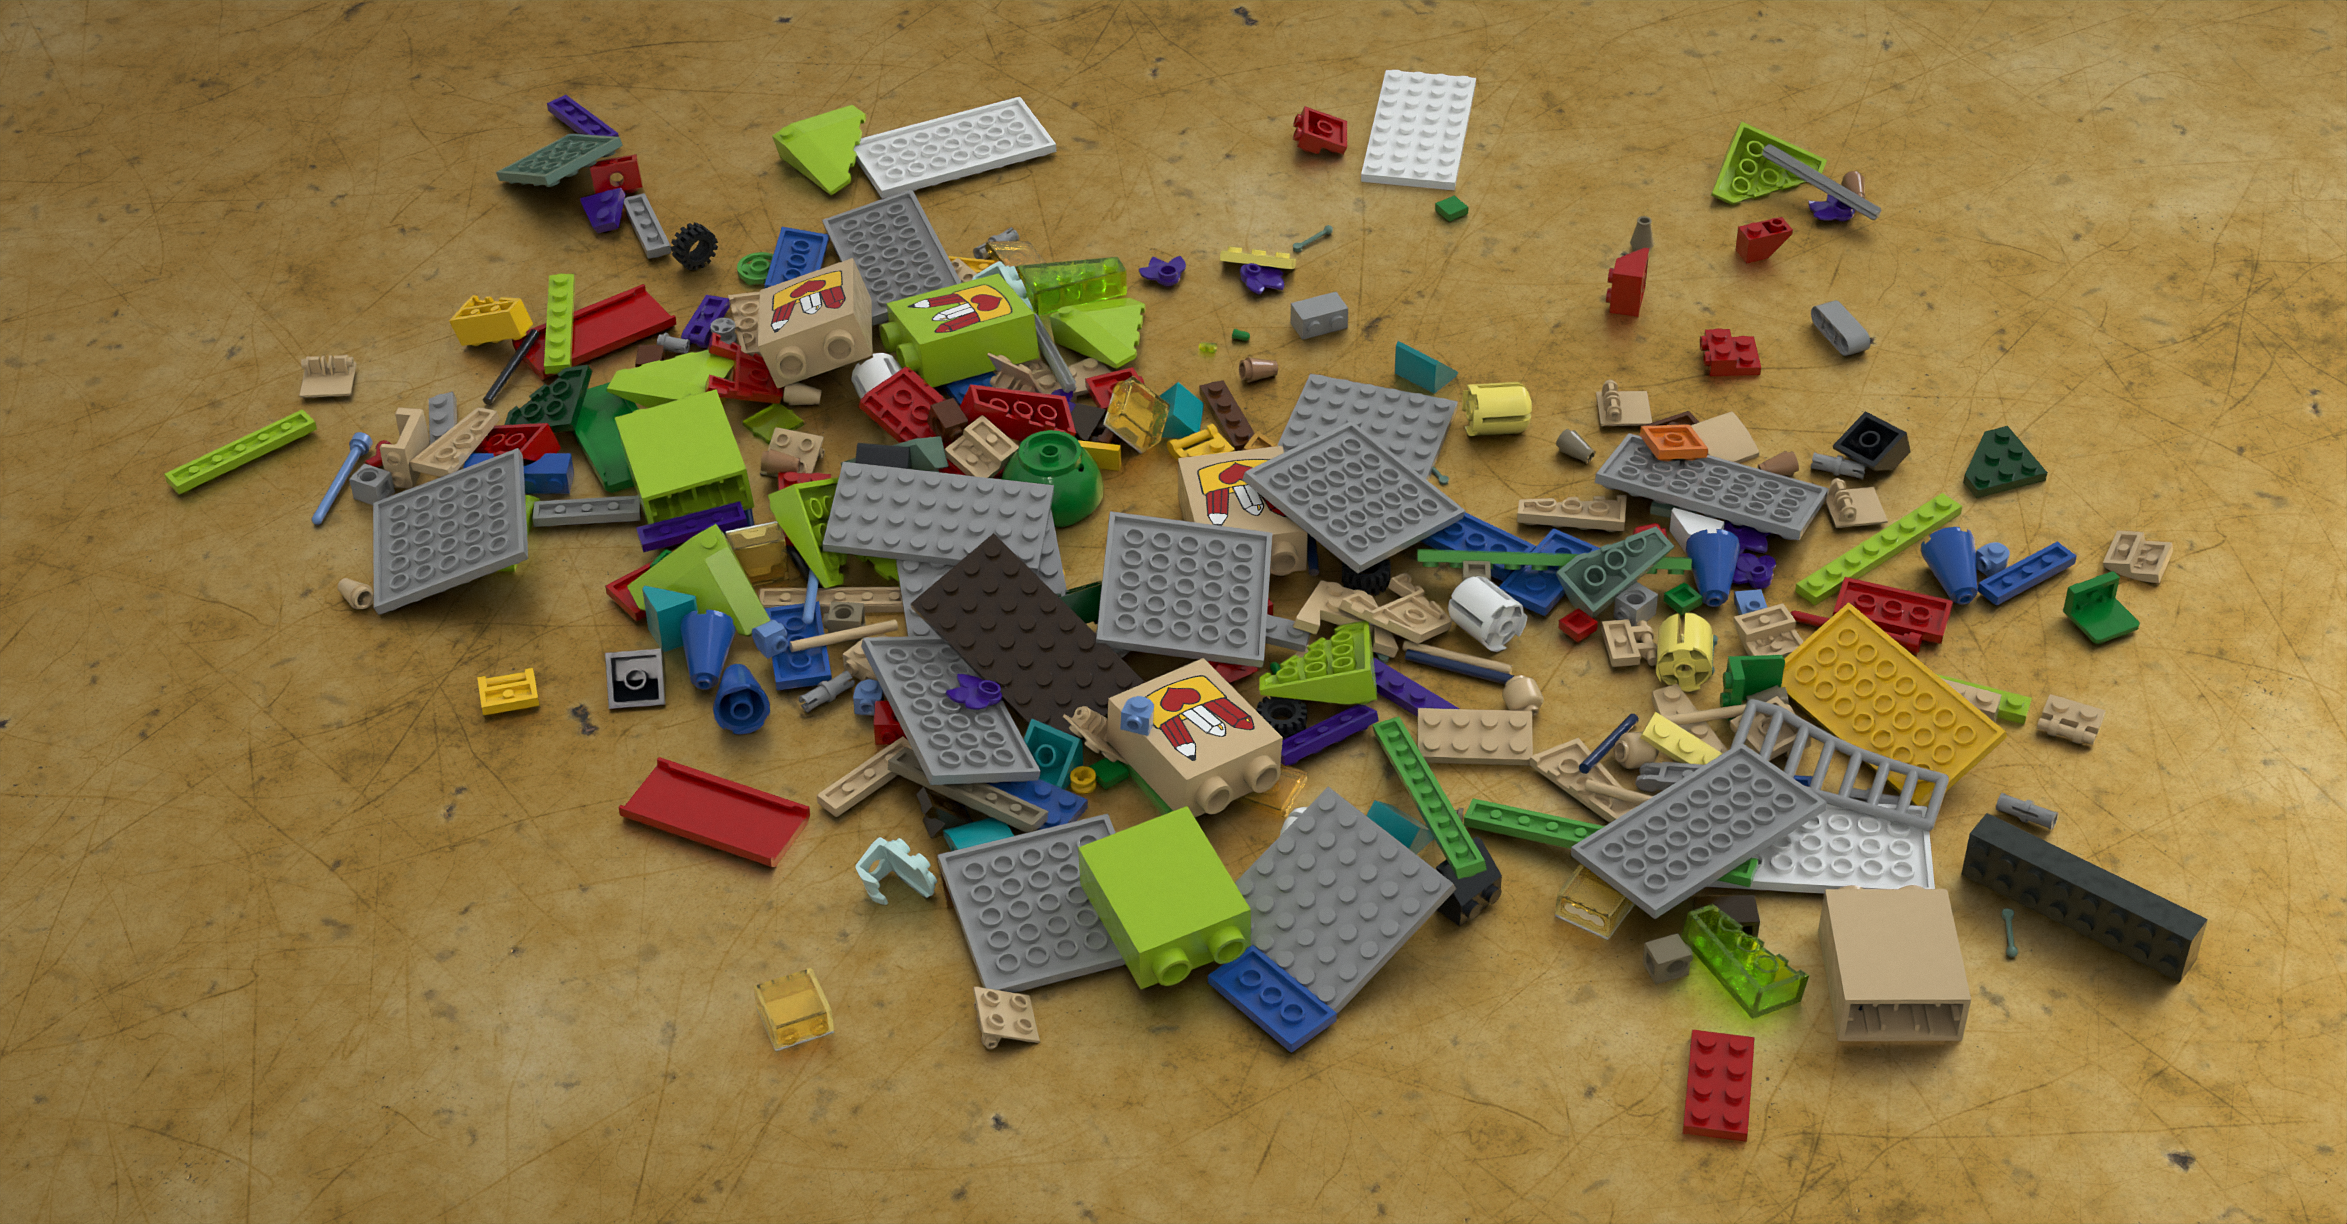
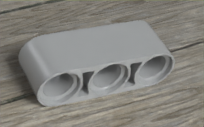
M1835 300L1812 307L1811 318L1814 325L1843 356L1866 351L1870 348V337L1867 331L1839 301Z

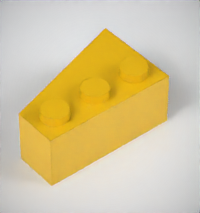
M472 295L449 320L461 346H479L486 342L499 343L505 339L519 340L527 334L526 332L533 325L521 298L501 297L499 301H494L492 296H486L485 300H479L477 295Z

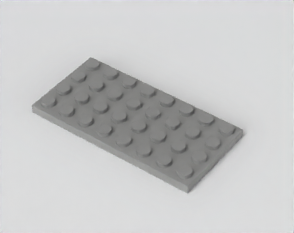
M912 189L822 220L840 262L853 258L872 299V326L883 324L889 320L886 303L962 283Z
M1628 433L1599 469L1595 477V483L1603 485L1607 489L1622 490L1635 497H1647L1653 499L1656 503H1668L1678 506L1681 510L1685 511L1693 510L1703 513L1706 517L1725 519L1734 525L1753 527L1759 532H1771L1781 535L1782 538L1787 540H1800L1825 502L1829 492V488L1710 455H1707V458H1697L1693 461L1685 459L1661 461L1655 457L1640 436Z
M843 462L823 540V551L955 566L994 533L1038 575L1054 495V485Z
M940 636L863 638L861 648L930 785L1024 782L1039 779L1041 771L1002 699L999 703L987 706L984 709L973 710L966 708L965 703L952 701L946 695V690L960 687L957 674L979 677V675Z
M1741 742L1572 846L1571 856L1656 919L1826 811L1827 801Z

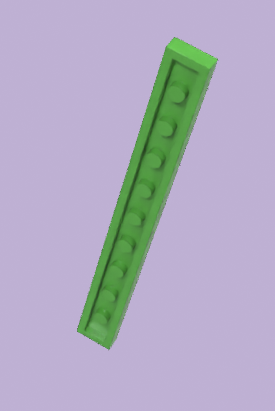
M1417 549V561L1423 562V567H1439V562H1450V567L1463 568V561H1490L1491 569H1493V564H1504V569L1519 570L1521 565H1531V570H1548V566H1559L1560 570L1573 558L1580 555ZM1663 557L1646 574H1657V569H1668V574L1683 575L1684 570H1691L1692 559L1689 557Z
M1400 717L1373 724L1376 738L1458 879L1472 877L1477 873L1486 871L1484 858Z
M1474 798L1464 816V826L1569 849L1605 827ZM1750 858L1717 879V881L1750 887L1758 868V859Z

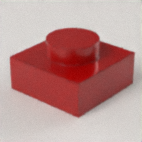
M1578 608L1561 618L1558 628L1579 642L1597 631L1598 622Z

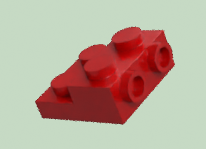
M1304 106L1301 114L1296 115L1293 127H1296L1293 140L1297 141L1298 148L1306 152L1319 154L1323 147L1330 152L1344 155L1347 149L1346 120Z
M1721 328L1705 329L1704 336H1700V350L1704 351L1703 364L1708 366L1710 376H1752L1761 374V363L1754 336L1732 337L1730 329Z
M1133 367L1085 378V386L1097 408L1106 409V414L1115 386L1126 394L1138 393L1149 402L1146 410L1151 413V406L1154 405L1152 393L1146 390L1142 376H1138Z

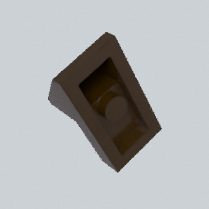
M923 787L916 794L921 804V811L925 815L923 823L931 838L944 836L943 830L972 823L965 805L926 787Z

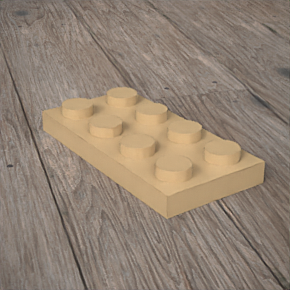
M1418 708L1417 747L1427 763L1529 765L1530 757L1533 756L1532 711Z

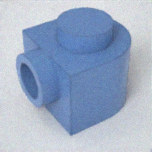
M1998 542L1989 543L1977 549L1976 568L1988 577L2006 569L2010 555L2009 549Z
M771 620L752 629L754 643L767 659L786 651L788 646L787 632L782 623Z
M867 679L861 681L855 687L853 696L854 713L858 715H874L875 701H884V692L878 681Z
M1143 696L1128 699L1121 711L1120 729L1148 736L1153 726V702Z

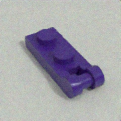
M706 295L683 330L681 339H689L690 345L697 344L698 347L707 348L712 335L711 323L716 319L724 317L730 307L729 298Z

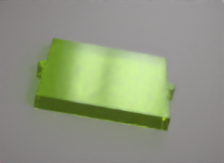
M780 403L773 404L742 421L743 426L750 430L753 436H758L768 445L771 442L775 427L794 431L804 425V421L796 416L793 410H788Z

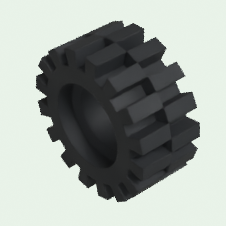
M694 222L692 225L689 223L687 224V229L685 227L680 228L682 231L680 234L676 232L675 236L677 239H672L671 243L674 246L670 248L673 252L672 256L685 268L698 270L699 266L701 268L705 267V262L708 264L711 262L709 259L711 256L715 257L716 253L713 250L718 249L716 245L718 241L715 238L716 236L702 224ZM699 241L697 247L690 252L691 247Z
M1386 558L1360 573H1356L1347 564L1342 562L1343 587L1352 590H1362L1369 595L1373 593L1375 596L1379 595V590L1382 593L1385 592L1391 577L1390 560Z
M1266 696L1262 698V702L1259 701L1256 711L1283 737V740L1307 729L1306 704L1302 703L1301 699L1294 700L1292 698L1270 696L1269 699ZM1276 717H1287V718H1290V719H1287V720H1277V719H1274V718H1276Z

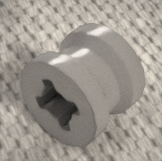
M719 318L711 323V332L721 335V341L729 345L732 342L737 343L736 326L732 319Z

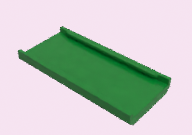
M609 382L587 389L576 428L571 432L603 488L608 492L614 493L635 486L624 456L615 417L632 413L639 408L632 401L606 392L610 384Z

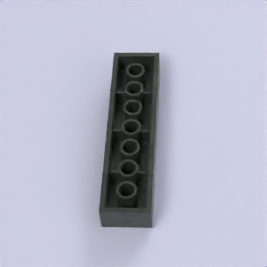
M1988 813L1985 814L1969 834L1961 875L2178 982L2182 981L2196 962L2208 919Z

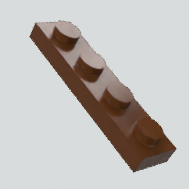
M1224 380L1200 385L1199 393L1227 442L1235 451H1242L1255 433Z

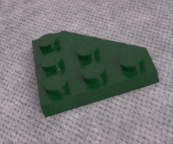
M589 365L564 368L558 373L559 378L549 386L544 384L529 396L531 400L521 408L515 406L510 410L504 425L548 423L553 433L575 430L593 371Z
M2008 426L1984 432L1967 468L1963 483L1976 498L2046 481L2048 472Z

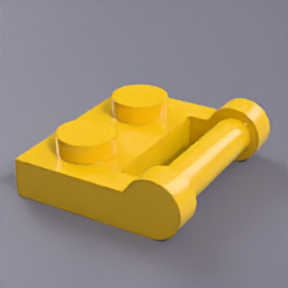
M1209 424L1204 427V430L1179 440L1172 439L1167 442L1169 453L1177 461L1178 458L1235 451L1218 433L1214 424ZM1206 439L1209 440V441H1207V442H1204V443H1202V444H1199V445H1197V446H1195V447H1192V448H1190V449H1187V450H1185V451L1183 450L1184 448H1187V447H1189V446H1192V445H1194V444H1197V443H1199V442H1201V441H1204V440H1206Z
M527 668L525 672L486 678V676L477 677L483 715L539 706L533 668Z

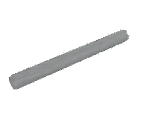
M1768 144L1764 147L1763 157L1871 220H1876L1880 217L1882 211L1880 207L1775 146Z
M1034 313L1037 341L1040 350L1065 393L1074 392L1077 388L1075 379L1039 316Z

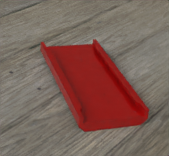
M644 284L574 311L571 367L586 363L593 358L608 354L615 349L630 345L637 340L652 336L664 329L672 328L677 325L676 316H670L646 291ZM546 323L532 328L537 330L540 335L523 358V361L541 380L554 375L545 374L544 369ZM531 329L526 332L527 334L519 340L512 339L515 351H517Z
M904 367L867 392L860 400L859 408L896 441L902 443L918 438L936 437L927 423L930 406L946 399L912 369ZM951 441L943 444L944 449L951 445L953 442ZM948 459V467L939 469L940 473L966 475ZM1005 466L993 477V479H1000L1002 477V473L1004 471Z
M661 757L657 758V766L626 805L618 807L620 816L770 867H776L805 829L810 818L809 806Z

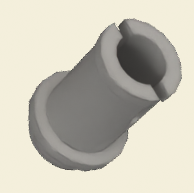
M668 333L658 336L657 345H664L665 352L669 351L680 354L689 352V339L670 337Z

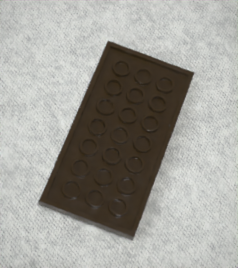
M994 533L910 603L911 608L983 681L990 680L999 684L1001 687L1000 692L1002 693L1001 699L1028 726L1031 719H1035L1080 738L1069 729L1071 724L1063 717L1064 714L1072 718L1078 707L1086 706L1108 718V698L1144 683L1106 643H1096L1097 634Z

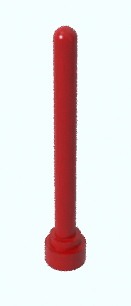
M1796 610L1790 613L1796 622L1821 627L1830 619ZM1884 631L1912 655H1918L1922 634L1910 632V634L1904 633L1903 636Z

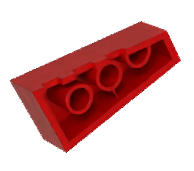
M970 384L960 405V409L968 419L967 426L983 415L1008 438L1021 442L1034 433L1047 430L1065 432L1073 437L1076 435L1066 396Z

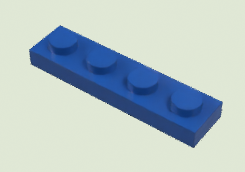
M2057 541L1979 582L1977 591L1997 606L2074 565L2077 556Z

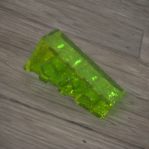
M1118 257L1017 266L1018 276L1022 280L1027 292L1025 293L1026 298L1029 299L1032 305L1033 313L1038 316L1056 312L1065 306L1093 303L1127 294L1126 269Z
M1711 904L1688 912L1681 939L1690 946L1694 954L1752 1019L1801 1002L1808 982V974L1801 969L1799 971L1792 969L1788 966V959L1781 954L1776 956L1764 948L1765 942L1757 936L1753 937L1741 931L1742 925L1715 905Z

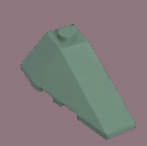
M941 436L918 438L892 445L910 447L912 470L939 472V469L948 467ZM856 458L844 462L855 463Z
M1653 527L1626 537L1625 540L1617 543L1604 545L1586 554L1585 552L1577 555L1558 570L1556 575L1570 603L1576 609H1581L1594 619L1615 602V598L1636 583L1674 548V545L1657 527Z

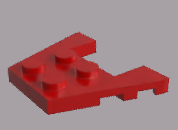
M713 332L709 341V353L734 361L733 380L730 381L709 374L705 392L717 390L721 398L779 404L783 396V387L777 389L763 357L756 353L752 357L741 351L740 345L734 342L729 345L720 340L721 335Z

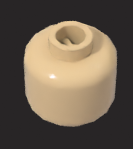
M1524 675L1515 676L1507 681L1502 692L1503 699L1509 710L1532 711V717L1538 714L1539 708L1544 702L1543 695L1536 681Z
M1626 732L1615 743V758L1626 769H1640V766L1645 762H1655L1659 754L1658 749L1640 738L1642 732Z

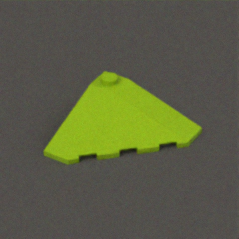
M849 105L791 123L774 134L772 138L780 158L828 194L833 195L851 181V174L848 171L849 167H854L857 153L854 151L855 145H860L862 130L859 127L860 123H865L866 115L855 106Z
M1741 121L1732 136L1711 196L1735 205L1741 203L1742 200L1756 199L1769 195L1773 191L1787 190L1806 182L1763 157V149L1768 144L1775 146L1821 174L1827 159Z
M1123 298L1062 307L1058 312L1049 316L1054 341L1107 365L1119 368L1137 356V350L1134 346H1139L1140 332L1137 329H1142L1143 315H1140V313H1145V304L1132 298Z
M709 348L708 350L696 353L690 352L675 356L672 359L658 360L628 370H618L608 385L606 392L651 408L683 399L689 395L705 393L709 374L728 380L733 372L734 361L709 353Z
M839 477L793 484L768 495L770 509L775 515L776 521L824 588L843 584L844 576L839 574V567L846 564L848 555L847 553L823 551V540Z
M717 524L690 538L627 586L638 608L642 611H646L642 591L644 586L696 596L698 614H706V610L723 612L733 619L735 630H738L737 633L747 637L752 635L753 628L771 621L724 533Z
M1364 620L1340 625L1334 629L1335 635L1330 640L1321 637L1307 646L1308 652L1304 654V657L1299 658L1298 655H1293L1281 663V669L1276 675L1271 676V673L1268 672L1262 675L1259 682L1260 695L1348 705L1356 703L1361 705L1368 704L1373 700H1377L1369 622Z

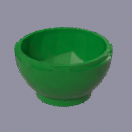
M1041 431L1024 439L1019 449L1007 462L1001 477L1002 480L1054 485L1051 505L1054 527L1073 525L1089 516L1099 506L1104 493L1102 475L1093 457L1086 449L1081 447L1075 437L1061 431Z

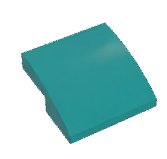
M993 817L943 830V835L951 851L1014 836L1006 823Z

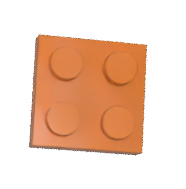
M1690 425L1641 426L1639 436L1658 460L1685 459L1693 461L1697 458H1707L1708 447Z

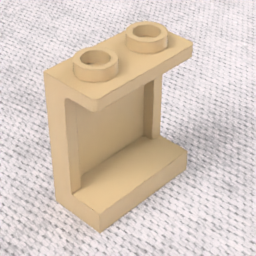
M398 407L395 416L400 438L395 445L382 444L380 453L384 470L391 472L394 488L411 489L414 488L421 472L413 471L409 461L430 446V440L423 409Z

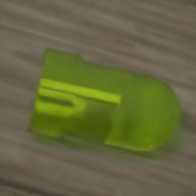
M1201 342L1199 349L1205 352L1216 353L1217 343Z

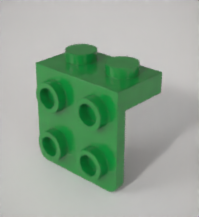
M2114 571L2069 586L2066 594L2063 612L2096 644L2136 631L2140 626V622L2115 598L2120 577Z
M1782 655L1728 656L1727 669L1723 673L1724 689L1720 693V707L1741 705L1742 701L1746 700V696L1756 694L1776 685L1780 688L1785 666L1784 657ZM1736 717L1727 718V719H1728V721H1730V720H1732V719H1734V718H1736Z

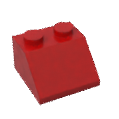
M1642 248L1617 258L1614 268L1609 269L1608 283H1612V287L1607 289L1606 303H1610L1609 313L1639 317L1646 288L1650 248Z

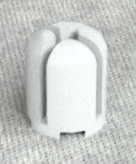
M875 353L873 358L866 360L861 365L859 363L856 365L852 372L851 380L857 394L862 399L867 392L902 368L892 355Z
M1477 576L1465 579L1455 588L1451 595L1452 599H1450L1448 604L1450 618L1490 651L1498 652L1505 650L1504 644L1510 641L1515 634L1519 637L1526 626L1528 617L1524 614L1523 605L1486 577Z

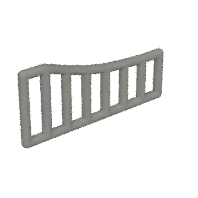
M1750 699L1747 702L1730 749L1741 742L1745 743L1756 712L1771 715L1773 717L1759 752L1760 756L1769 761L1784 720L1799 729L1784 772L1793 779L1808 736L1824 743L1810 786L1805 787L1827 801V804L1926 831H1931L1934 828L1949 782V777L1946 774L1910 765L1859 748L1823 731L1782 706L1755 699ZM1835 749L1851 756L1838 795L1821 790ZM1862 761L1879 766L1867 802L1849 798ZM1890 770L1907 775L1895 810L1878 806ZM1918 779L1935 783L1924 818L1907 813Z

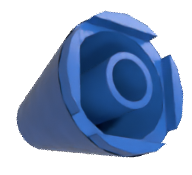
M1960 527L1943 528L1930 535L1931 540L1926 544L1923 541L1920 551L1949 598L1954 603L1968 604L1978 593L1975 538L1968 529L1967 532L1961 531Z
M1707 529L1692 534L1686 542L1687 557L1692 559L1691 570L1698 592L1703 596L1702 602L1711 607L1720 606L1728 600L1740 553L1738 537L1732 532L1723 529H1716L1717 533H1708Z
M706 610V614L697 615V611H693L685 615L681 620L680 632L690 681L697 688L706 690L718 684L736 630L733 625V619L723 612Z
M733 664L727 667L723 673L713 704V713L718 725L724 730L726 728L739 735L748 734L763 726L765 719L770 714V702L751 671L745 665Z

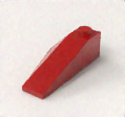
M538 423L496 425L474 451L493 453L496 457L519 448L523 455V463L532 464L538 461L545 453H557L561 447L549 424Z

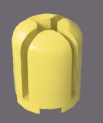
M1519 382L1467 385L1469 390H1463L1462 411H1466V417L1469 422V426H1464L1468 436L1517 434L1527 429L1531 420L1532 401L1529 392L1523 384Z
M1679 613L1671 615L1658 629L1657 677L1660 682L1662 679L1668 685L1678 684L1683 692L1699 690L1700 685L1706 682L1709 677H1712V628L1705 619L1697 614L1685 613L1683 635L1681 634ZM1685 665H1688V671H1685Z

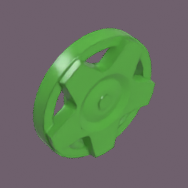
M757 252L743 257L737 264L738 276L749 285L765 284L773 254Z

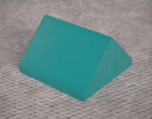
M1400 341L1397 342L1395 374L1434 394L1457 377L1458 371Z
M1177 382L1154 399V405L1151 410L1153 418L1148 437L1184 438L1199 432L1204 403Z
M644 586L642 591L648 629L658 646L664 652L683 646L680 622L690 612L697 611L698 615L696 596Z
M1031 719L1024 741L1041 771L1039 779L1065 790L1071 783L1070 774L1072 770L1083 766L1082 739Z
M1374 800L1366 815L1416 855L1435 839L1428 826L1391 804Z

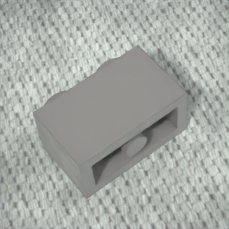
M1337 292L1291 303L1290 323L1302 340L1348 328V307Z

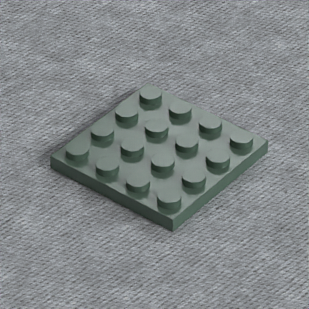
M568 134L497 171L496 174L499 181H506L510 184L521 183L522 185L534 184V186L546 185V187H552L560 183L559 179L576 175L579 172L578 169L596 164L597 159L615 154V150L623 146L620 137Z

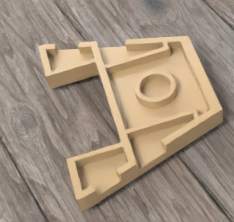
M1407 573L1391 578L1388 585L1389 589L1402 597L1398 600L1378 607L1359 593H1355L1343 598L1340 609L1417 644L1450 630L1453 622L1435 601H1430L1429 603L1423 596L1424 590L1420 586L1414 587L1410 583L1412 578Z
M1321 580L1297 615L1293 628L1317 634L1320 627V619L1338 625L1364 621V619L1340 609L1342 599L1355 593H1359L1376 606L1377 604L1372 595L1362 590H1352L1342 587L1335 582L1329 583ZM1369 622L1373 652L1395 658L1398 646L1391 632Z

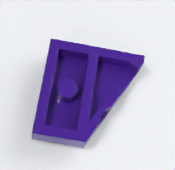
M622 188L607 190L581 198L580 201L597 233L619 228L625 198Z

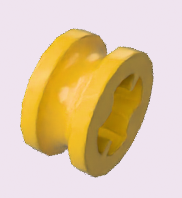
M1080 766L1072 770L1070 774L1071 789L1078 794L1093 792L1096 788L1095 771L1087 766Z

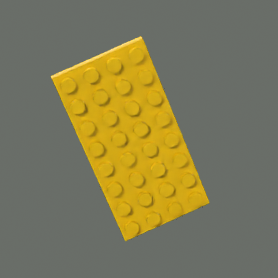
M1849 602L1784 659L1785 666L1781 687H1786L1788 698L1826 731L1859 748L1910 765L1944 773L1949 777L1946 791L2007 738L2005 730ZM1864 762L1870 769L1877 773L1879 766ZM1890 770L1886 782L1901 794L1907 775ZM1918 779L1910 803L1913 806H1927L1928 808L1935 783Z

